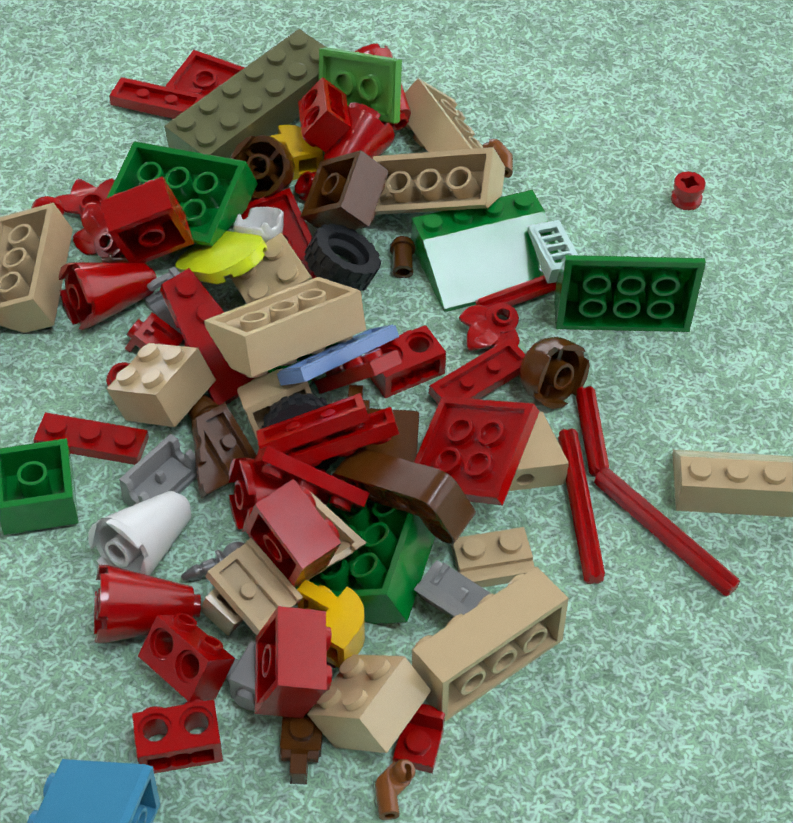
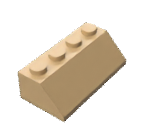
M494 147L373 156L376 162L389 170L384 183L385 188L379 197L375 209V215L488 208L502 195L505 165Z
M54 203L0 217V326L26 333L54 326L63 280H59V272L61 267L67 262L73 231Z
M320 277L204 320L205 328L230 368L250 378L265 376L270 369L294 364L297 358L307 354L323 352L326 346L336 342H347L353 338V335L366 330L361 291Z
M673 449L676 511L793 517V456Z
M536 567L525 575L519 574L515 576L507 587L495 595L488 594L478 603L477 607L465 615L459 614L453 617L445 628L433 636L427 635L420 639L412 649V666L431 690L426 698L428 704L435 707L438 711L444 712L445 721H447L563 641L569 598Z

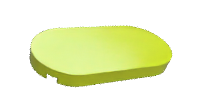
M226 231L212 247L195 244L179 257L175 266L180 273L190 268L199 281L221 284L226 281L224 276L232 274L233 278L239 277L255 267L263 259L264 252L267 251L268 247L259 235Z

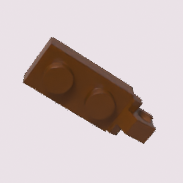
M307 714L303 718L283 717L280 755L281 761H290V784L307 785L308 762L318 763L319 757H321L323 733Z

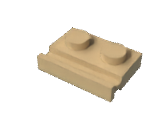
M524 527L459 537L451 545L457 571L481 587L507 584L519 574L525 575L536 568Z
M252 538L211 568L205 576L256 636L278 606L293 607L303 598Z

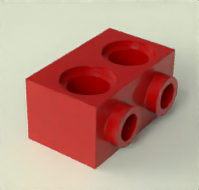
M323 77L298 102L302 137L312 147L317 146L324 152H327L351 128L346 94Z
M426 325L414 330H408L399 335L398 338L367 352L370 353L381 348L382 353L385 354L397 350L401 358V364L370 377L384 398L445 374L446 351Z
M185 613L156 616L138 654L141 660L188 702H193L195 699H216L235 660L223 648V643L219 639L207 635L197 626V621Z
M195 699L193 702L187 701L183 705L166 708L153 706L146 708L142 712L132 713L138 764L153 766L154 774L223 762L214 699L207 701ZM195 728L206 729L204 732L200 734L190 733V731ZM160 734L165 736L159 741L149 740L154 735Z

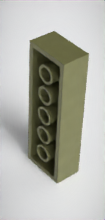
M301 29L296 30L164 125L168 146L170 148L231 159L235 148L245 138L277 134L278 125H289L300 116L298 102L319 81V48L326 46Z

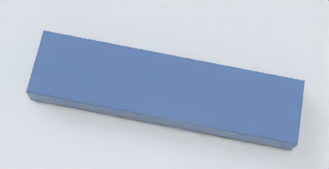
M396 325L370 328L353 336L347 342H340L325 349L323 352L314 354L280 370L277 373L280 385L306 382L398 338L399 334Z

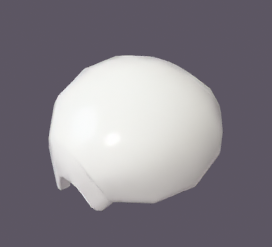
M273 207L251 208L246 219L243 220L240 214L237 215L233 226L234 232L259 235L266 243L281 232L283 233L284 212Z

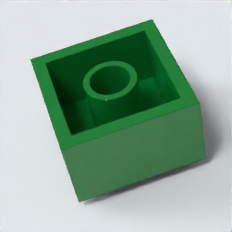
M67 438L0 448V524L4 535L79 523L73 464Z

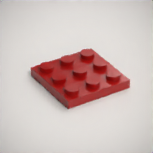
M441 397L414 462L442 470L449 474L458 483L470 502L503 506L540 411L534 403Z

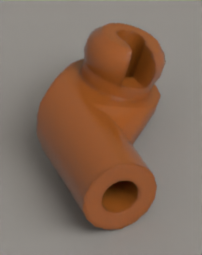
M489 139V142L484 143L482 147H494L505 165L504 178L511 177L513 174V154L500 140Z
M400 759L390 764L375 781L378 812L381 820L396 819L400 816L397 796L410 784L416 774L415 766L407 759Z

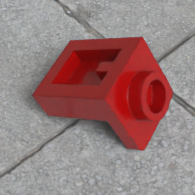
M152 312L144 322L138 319L126 335L131 339L125 349L131 352L135 346L141 349L148 343L179 346L184 338L181 333Z
M422 704L400 734L393 762L407 759L413 763L416 770L433 774L444 733L445 713L438 711L431 705Z

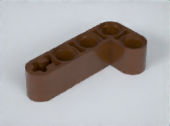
M360 447L353 454L346 456L332 474V476L370 493L368 501L419 516L427 529L436 538L447 544L452 545L456 542L476 514L474 507L458 483L449 474L433 467Z

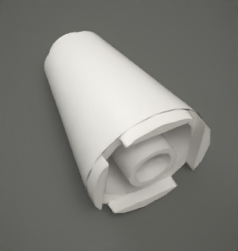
M167 491L96 521L88 532V543L91 549L96 546L101 555L96 560L98 564L110 565L150 576L191 519V507L187 498L174 491Z

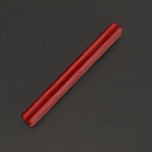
M573 428L568 430L562 429L559 432L558 442L569 463L566 485L583 577L587 584H599L604 581L605 570L578 432Z
M604 467L596 474L594 480L596 486L724 596H729L738 588L740 580L737 576L610 468Z

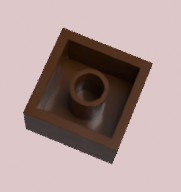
M361 150L320 161L300 217L316 228H321L322 225H329L330 223L343 225L353 230L369 227L375 217V209L379 197L385 188L384 183L389 170Z

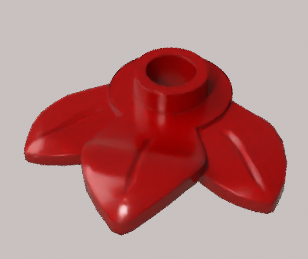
M78 178L73 184L70 194L59 195L56 198L63 203L65 212L78 214L81 218L83 209L88 203L101 205L100 201L107 198L115 180L113 178L108 179L98 187H95Z
M88 203L83 209L81 217L84 228L73 235L75 246L86 255L98 254L103 258L109 257V254H112V257H120L123 253L108 233L101 205Z
M496 303L490 307L474 305L465 309L459 316V320L469 326L466 344L467 349L470 351L495 347L508 338H511L517 346L519 345V336L515 330L519 322V315L516 309L509 304ZM497 315L505 316L508 319L501 320Z

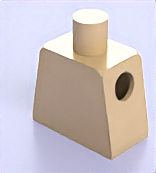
M281 368L265 376L254 378L251 382L237 389L256 439V431L264 426L263 419L265 414L269 413L270 407L274 403L277 404L285 396H293V393L312 394L307 381L281 386L277 373L283 369Z
M543 411L538 414L509 491L557 486L566 482L569 463Z

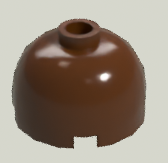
M265 135L247 137L237 145L231 156V159L246 161L258 183L252 198L260 199L288 189L293 180L295 171L293 155L286 145L273 137Z
M561 337L539 340L526 352L522 360L520 379L523 388L532 399L547 408L557 409L564 407L568 404L564 400L571 394L577 396V389L584 386L587 380L590 364L589 360L584 357L585 349Z

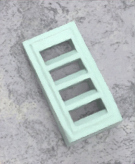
M560 220L528 226L527 230L547 284L557 281V276L563 263H555L554 260L564 259L565 255L578 254ZM554 231L555 233L546 236L540 235L541 233ZM558 241L555 244L545 245V242ZM560 249H561V251H562V252H559V253L550 254V251H555V250H560Z

